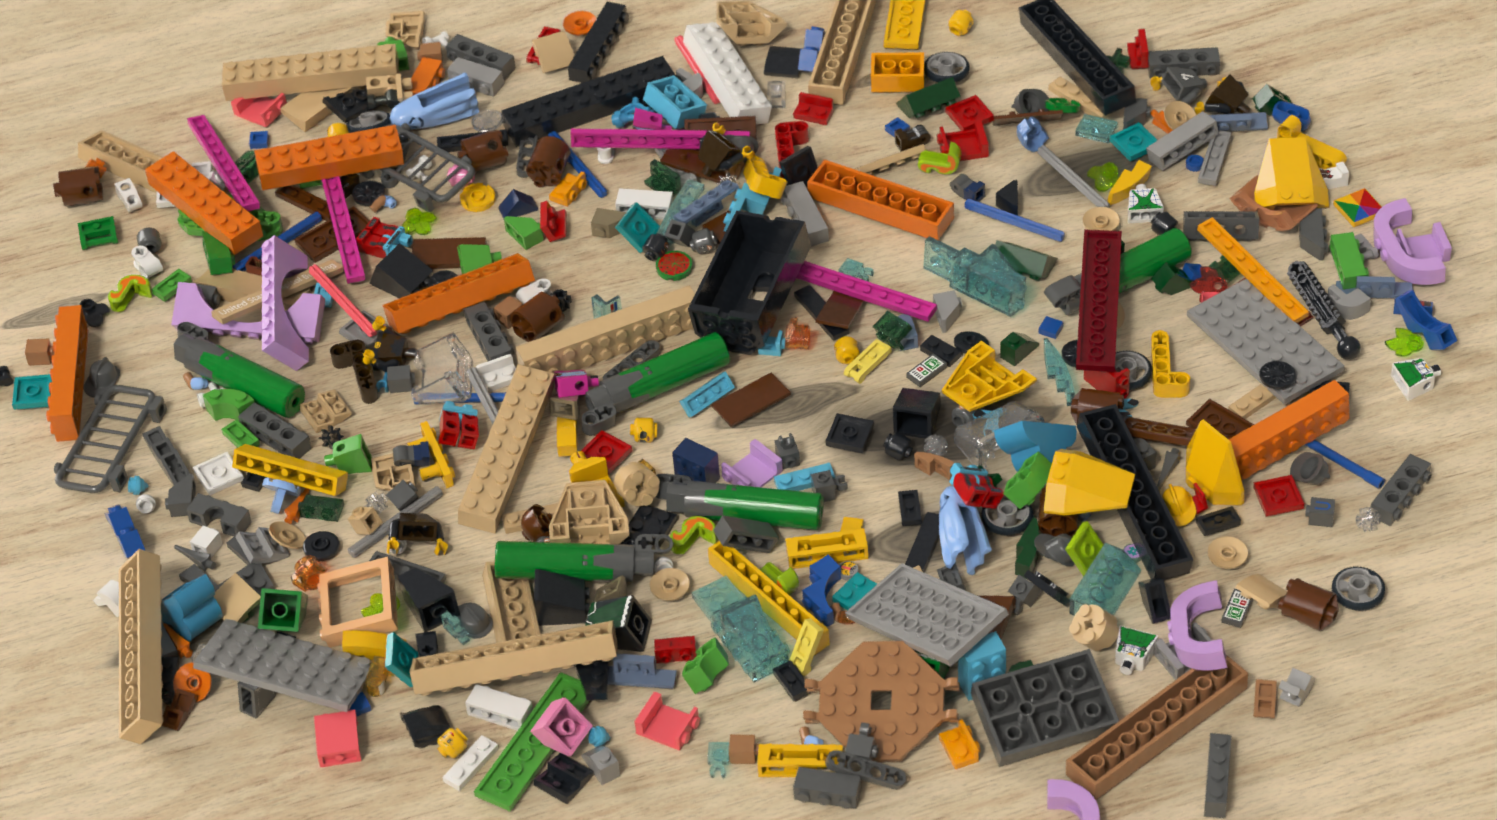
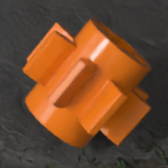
M96 158V160L90 159L85 166H98L100 179L107 169L104 167V161Z

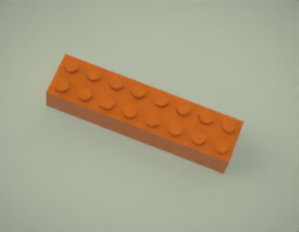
M396 125L254 150L262 191L404 164Z
M174 151L145 169L148 183L152 188L203 230L229 247V251L234 255L263 237L261 224L257 218Z
M825 159L807 182L808 192L814 200L937 242L954 219L953 202Z
M516 253L382 306L389 326L396 332L405 334L414 327L428 325V322L432 320H442L446 317L445 315L450 313H460L463 311V308L468 306L471 307L484 300H493L497 295L511 293L517 287H526L530 285V282L535 281L529 260Z
M81 305L59 307L58 315L55 316L57 328H54L56 341L53 342L55 355H52L53 369H50L52 382L49 383L51 396H48L49 410L46 411L47 421L51 422V434L55 435L57 442L77 440L80 434L89 331Z
M1333 380L1228 439L1232 443L1241 480L1249 478L1257 471L1265 469L1271 463L1282 459L1287 454L1298 450L1301 446L1314 441L1317 437L1328 433L1331 429L1349 420V393L1336 380Z

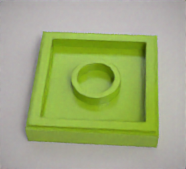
M1088 521L1082 522L1065 548L1084 578H1091L1108 551Z

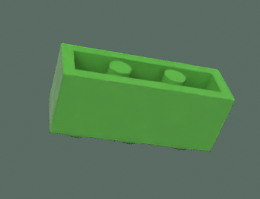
M1353 232L1331 235L1329 247L1343 290L1355 288L1357 276H1369L1368 268L1364 267L1363 253L1359 252V240L1355 239Z

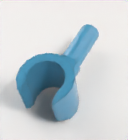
M385 372L383 380L378 381L376 384L378 392H380L382 387H384L385 392L389 391L387 372Z

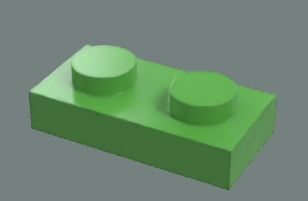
M177 269L153 287L152 293L166 302L176 294L178 282L191 283V276Z
M237 419L221 429L222 434L237 448L244 444L255 447L260 445L259 439Z

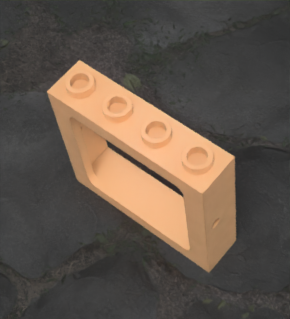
M388 557L319 574L320 583H317V588L320 594L318 604L321 609V614H319V620L322 625L320 636L322 641H326L328 647L342 645L343 630L372 631L384 634L398 630L394 568ZM381 575L383 612L332 625L330 588Z

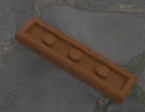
M295 185L279 187L275 191L276 197L310 214L318 212L325 221L331 219L327 201Z

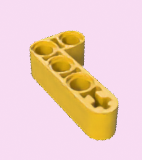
M1294 115L1288 116L1278 127L1277 138L1306 137L1315 161L1321 169L1336 167V163H1345L1347 161V157L1342 151L1301 133V121Z
M755 155L752 159H747L743 173L749 189L762 195L781 199L787 180L769 174L765 161L761 157Z
M1163 330L1153 332L1151 336V364L1154 395L1161 398L1186 397L1190 391V376L1185 372H1171L1168 333Z

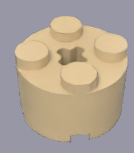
M631 462L629 465L621 467L615 475L614 485L617 493L633 506L650 505L659 490V478L642 463Z
M1084 604L1075 614L1069 631L1077 642L1093 651H1101V649L1109 648L1113 645L1118 637L1119 628L1117 627V619L1114 615L1097 605Z

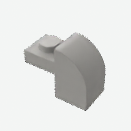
M682 68L676 70L677 78L702 99V76L699 73L692 76L690 72Z
M1334 284L1328 287V296L1344 319H1357L1370 311L1371 298L1359 288L1346 295Z
M1292 668L1287 682L1282 680L1279 688L1283 691L1279 698L1298 707L1301 706L1307 698L1316 678Z

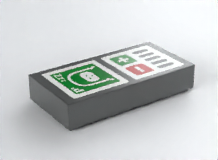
M933 353L907 372L906 378L918 387H921L946 369L947 363Z
M1234 589L1222 616L1221 623L1241 628L1253 598H1245L1240 594V590Z

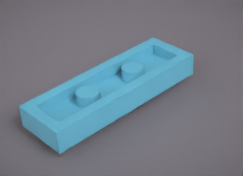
M725 371L679 402L687 416L692 417L734 389L735 386Z
M826 463L774 476V483L777 489L800 491L812 488L811 474L830 470L833 479H835V474L831 464Z

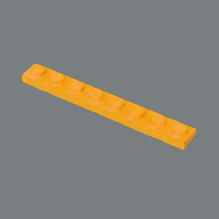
M1213 217L1198 225L1197 230L1249 282L1290 319L1298 323L1308 317L1309 311Z

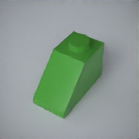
M504 217L506 232L525 250L544 241L540 223H537L533 218Z

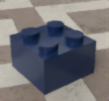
M686 437L672 452L675 475L688 476L691 481L716 483L720 479L718 452Z

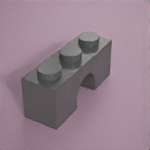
M198 493L186 509L189 522L207 527L211 521L220 519L223 533L233 537L239 531L245 532L251 524L248 509L230 504L227 501L215 499L209 495Z

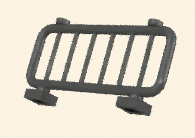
M403 123L401 126L396 125L399 137L403 135L410 139L402 147V152L413 141L422 147L396 171L390 167L379 169L415 189L413 197L417 206L429 213L435 209L432 200L437 202L450 200L475 175V169L467 156L459 159L410 132L411 128L406 123ZM425 148L434 152L409 177L399 173ZM439 155L446 159L421 184L412 180L435 156ZM449 161L458 166L433 191L424 187ZM461 168L468 171L446 194L439 195L436 193ZM373 170L359 173L368 179L374 176Z
M114 385L107 388L103 395L96 394L94 398L96 407L63 464L58 462L55 464V483L59 487L87 493H98L103 491L110 482L114 492H121L128 480L124 466L120 465L122 459L148 414H150L152 421L155 423H160L165 415L167 407L164 399L161 396H155L153 391L131 386ZM121 392L146 396L148 400L145 405L109 400L112 394ZM106 403L142 409L137 419L101 413ZM98 417L135 422L129 433L93 427ZM91 430L127 436L122 446L85 441ZM82 444L119 450L114 460L77 454ZM74 458L111 464L106 474L69 468ZM66 472L103 478L95 486L63 481Z

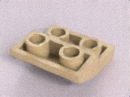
M565 31L532 40L542 73L567 67L574 57Z
M335 389L319 393L317 400L300 404V411L316 433L321 432V429L327 430L328 425L336 426L352 414Z
M234 573L215 592L214 598L222 610L223 617L221 619L235 620L242 623L248 618L247 613L260 603L261 596L237 573Z
M1260 574L1251 575L1243 579L1235 587L1241 591L1240 594L1248 599L1253 598L1258 601L1257 605L1264 609L1277 608L1279 601L1282 597L1285 598L1287 593L1286 590Z

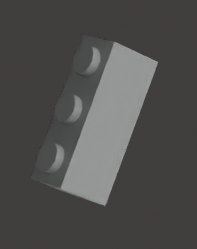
M457 57L447 69L448 79L466 72L469 78L470 89L474 88L475 91L494 97L504 85L503 72L501 70Z

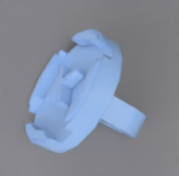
M264 478L262 486L275 491L270 512L279 513L285 494L300 496V487L295 489L296 486L292 483L279 479H273V482H270V478Z

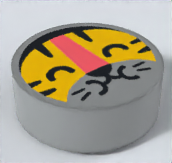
M844 561L840 564L841 579L848 581L858 572V565L853 561Z

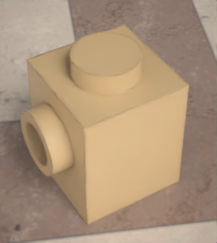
M357 507L347 519L355 532L361 535H371L383 523L373 507Z

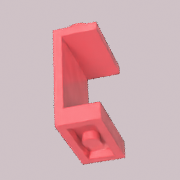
M281 93L275 99L269 97L244 99L242 97L235 98L231 102L234 115L264 127L271 124L281 114V107L287 104L284 93Z
M654 691L634 721L636 734L680 751L683 745L689 742L692 731L699 726L698 708L694 707L690 714L664 705L662 703V695Z
M355 710L314 716L317 756L320 768L362 761L358 743V720Z

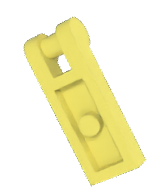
M876 339L845 368L844 375L854 378V381L861 384L865 377L892 352L891 346Z
M811 618L804 620L790 657L791 662L803 676H806L811 671L810 665L824 631Z

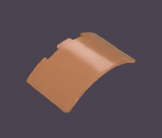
M1259 175L1253 177L1229 198L1240 211H1258L1259 225L1265 228L1268 226L1273 227L1276 231L1292 229L1318 206L1317 203L1311 205H1277L1274 210L1262 207L1255 202L1254 197Z

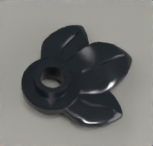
M84 299L80 302L86 323L91 327H99L103 323L102 315L110 312L109 307L104 303H95L92 299Z

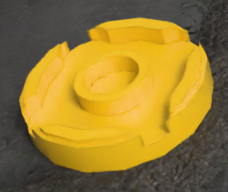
M483 183L470 184L460 193L461 206L470 212L485 211L496 200L494 189L488 184L487 186L483 185Z

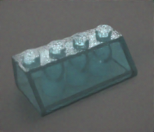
M1105 543L1071 595L1069 614L1075 616L1080 607L1087 604L1097 605L1115 615L1140 575L1141 569L1123 549Z

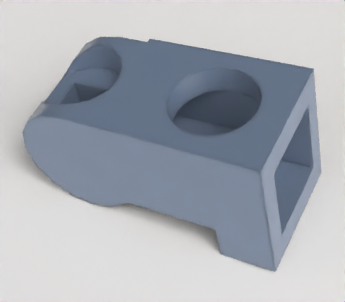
M906 314L899 315L896 318L899 350L904 351L918 348V335L911 316Z

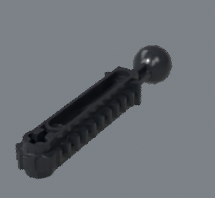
M1304 261L1291 263L1287 275L1290 277L1289 279L1306 302L1305 304L1309 307V310L1316 317L1315 319L1319 322L1318 324L1321 326V329L1327 335L1332 333L1338 341L1336 347L1338 355L1345 360L1356 358L1361 351L1360 342L1355 337L1348 336L1344 331L1345 327L1343 324L1346 320L1334 306L1335 304L1324 291L1325 289L1321 286L1311 268Z

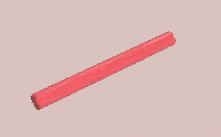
M682 35L675 37L676 45L695 74L699 73L702 76L703 88L714 104L721 103L683 43L684 37Z
M316 264L310 266L309 273L369 337L376 336L377 330L372 328V323Z

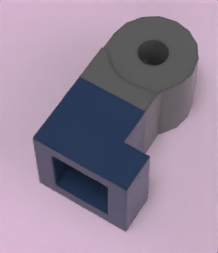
M960 174L950 182L952 191L964 200L972 199L979 202L985 197V183L981 181L976 183L966 174Z
M428 441L420 442V445H399L394 447V465L398 467L411 464L412 467L428 466L430 463Z

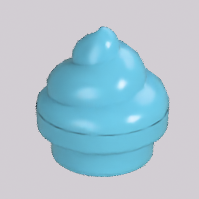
M140 476L129 478L128 492L133 493V495H139L149 487Z
M602 726L592 727L588 734L589 743L595 747L604 745L611 738Z

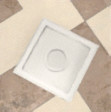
M228 451L193 467L194 473L209 496L244 479L239 469L232 468L233 459Z

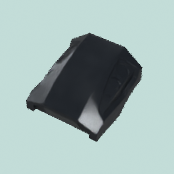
M439 705L400 713V718L405 723L415 748L437 745V739L451 728Z

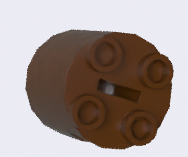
M492 130L460 140L462 151L457 152L459 159L467 156L471 160V165L474 167L475 172L505 164L507 157H509L506 146H502L501 141L503 137L500 130Z
M545 136L538 140L526 168L528 177L534 181L535 186L542 188L543 186L551 187L559 184L570 158L571 151L569 146L561 139L553 136Z
M98 166L58 172L59 182L53 183L55 197H62L64 207L103 200L102 182L100 183Z
M539 292L515 310L510 317L515 334L523 340L531 342L541 338L565 320V315L559 307V299L555 295L550 296L545 292Z
M1081 388L1071 403V415L1076 425L1079 414L1082 412L1114 404L1117 405L1119 411L1120 409L1123 410V395L1120 392Z
M1046 483L1040 492L1038 515L1040 532L1055 537L1060 534L1074 535L1078 529V514L1063 516L1044 513Z
M1300 578L1288 581L1285 598L1282 597L1278 604V609L1281 610L1283 616L1293 618L1299 623L1318 631H1322L1335 621L1339 611L1336 593L1317 585L1306 583Z

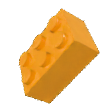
M924 52L871 53V92H915L924 88Z

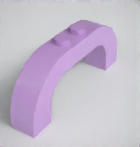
M1406 198L1392 201L1379 209L1374 218V246L1379 250L1382 261L1386 262L1390 271L1398 278L1413 284L1431 285L1445 282L1446 267L1439 256L1427 259H1416L1408 256L1403 251L1392 231L1396 227L1412 223V208Z
M1217 580L1198 584L1184 591L1175 599L1170 609L1171 621H1168L1170 645H1174L1179 661L1192 669L1217 670L1227 668L1226 653L1222 639L1199 642L1193 640L1191 636V622L1197 615L1209 610L1222 608Z
M1048 779L1047 809L1068 810L1074 813L1080 820H1100L1097 802L1085 788L1066 780Z

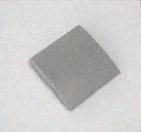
M258 527L255 533L239 531L236 535V539L250 563H270L288 558L290 555L286 547L281 546L271 537L269 528Z

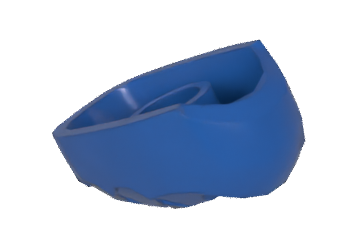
M1284 101L1274 105L1272 116L1275 121L1282 124L1288 116L1294 115L1301 121V132L1307 130L1311 122L1308 109Z

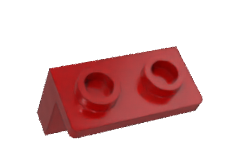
M1138 29V36L1134 38L1135 42L1127 43L1131 69L1148 68L1149 52L1145 29Z
M800 92L799 103L793 112V118L827 126L834 112L833 99Z
M548 201L541 202L540 229L550 242L566 237V210L562 209L556 212L555 208L551 207Z
M695 636L654 639L656 663L690 661L696 657Z

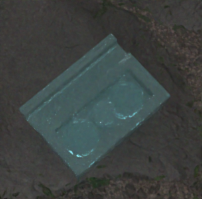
M1084 114L1076 128L1075 136L1110 144V136L1115 133L1118 122Z

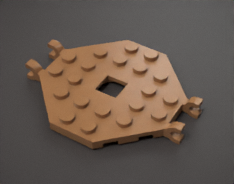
M864 641L821 681L805 679L807 692H820L819 712L803 710L805 723H820L844 748L847 746L849 733L859 735L861 722L870 724L872 728L870 737H874L879 746L878 756L873 759L876 762H901L914 747L920 745L928 737V734L936 727L938 728L943 722H959L957 709L944 711L945 690L959 691L960 682H958V677L944 680L903 641ZM892 692L891 710H871L872 693Z

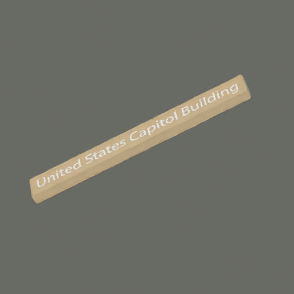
M333 259L317 265L329 278L344 272L343 266ZM309 269L283 280L281 289L282 299L318 283L309 273ZM262 290L211 311L212 317L223 325L262 308Z

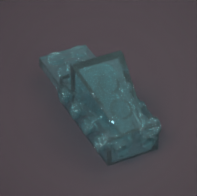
M930 236L925 240L923 269L950 281V288L1009 317L1023 309L1027 289L1026 277L1014 270L995 244L992 243L979 255L965 247L959 251Z
M727 576L691 592L694 601L710 620L713 632L719 636L723 645L729 649L733 658L739 662L744 672L749 675L754 683L772 674L773 668L789 661V647L785 642L782 643L777 631L769 626L756 595L743 598Z

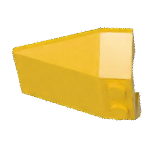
M1306 137L1269 138L1254 191L1256 203L1269 210H1274L1277 205H1311L1315 203L1318 205L1316 208H1329L1328 189Z
M980 341L967 351L942 388V393L971 412L1025 391L1037 382V378L1024 369L1015 375L995 361V350Z
M1201 420L1186 448V484L1194 489L1193 484L1197 483L1204 492L1206 500L1213 505L1244 504V488L1232 443L1205 420Z
M1059 449L1055 451L1047 480L1044 513L1064 516L1127 508L1135 474L1081 451Z

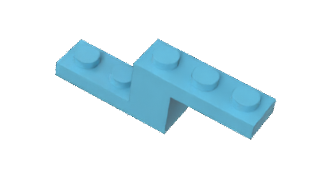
M775 167L773 173L769 172V174L780 176L782 170ZM744 183L742 189L738 188L734 198L737 200L732 201L729 211L731 213H727L723 221L726 224L724 231L726 232L736 211L743 209L750 213L763 214L770 197L750 190L748 184Z

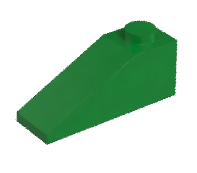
M203 231V249L210 275L232 273V265H235L234 254H230L229 247L206 231Z

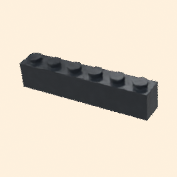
M608 1L605 3L568 66L569 80L583 83L595 77L598 67H601L604 57L609 53V48L615 43L616 36L621 33L623 24L628 20L626 5Z

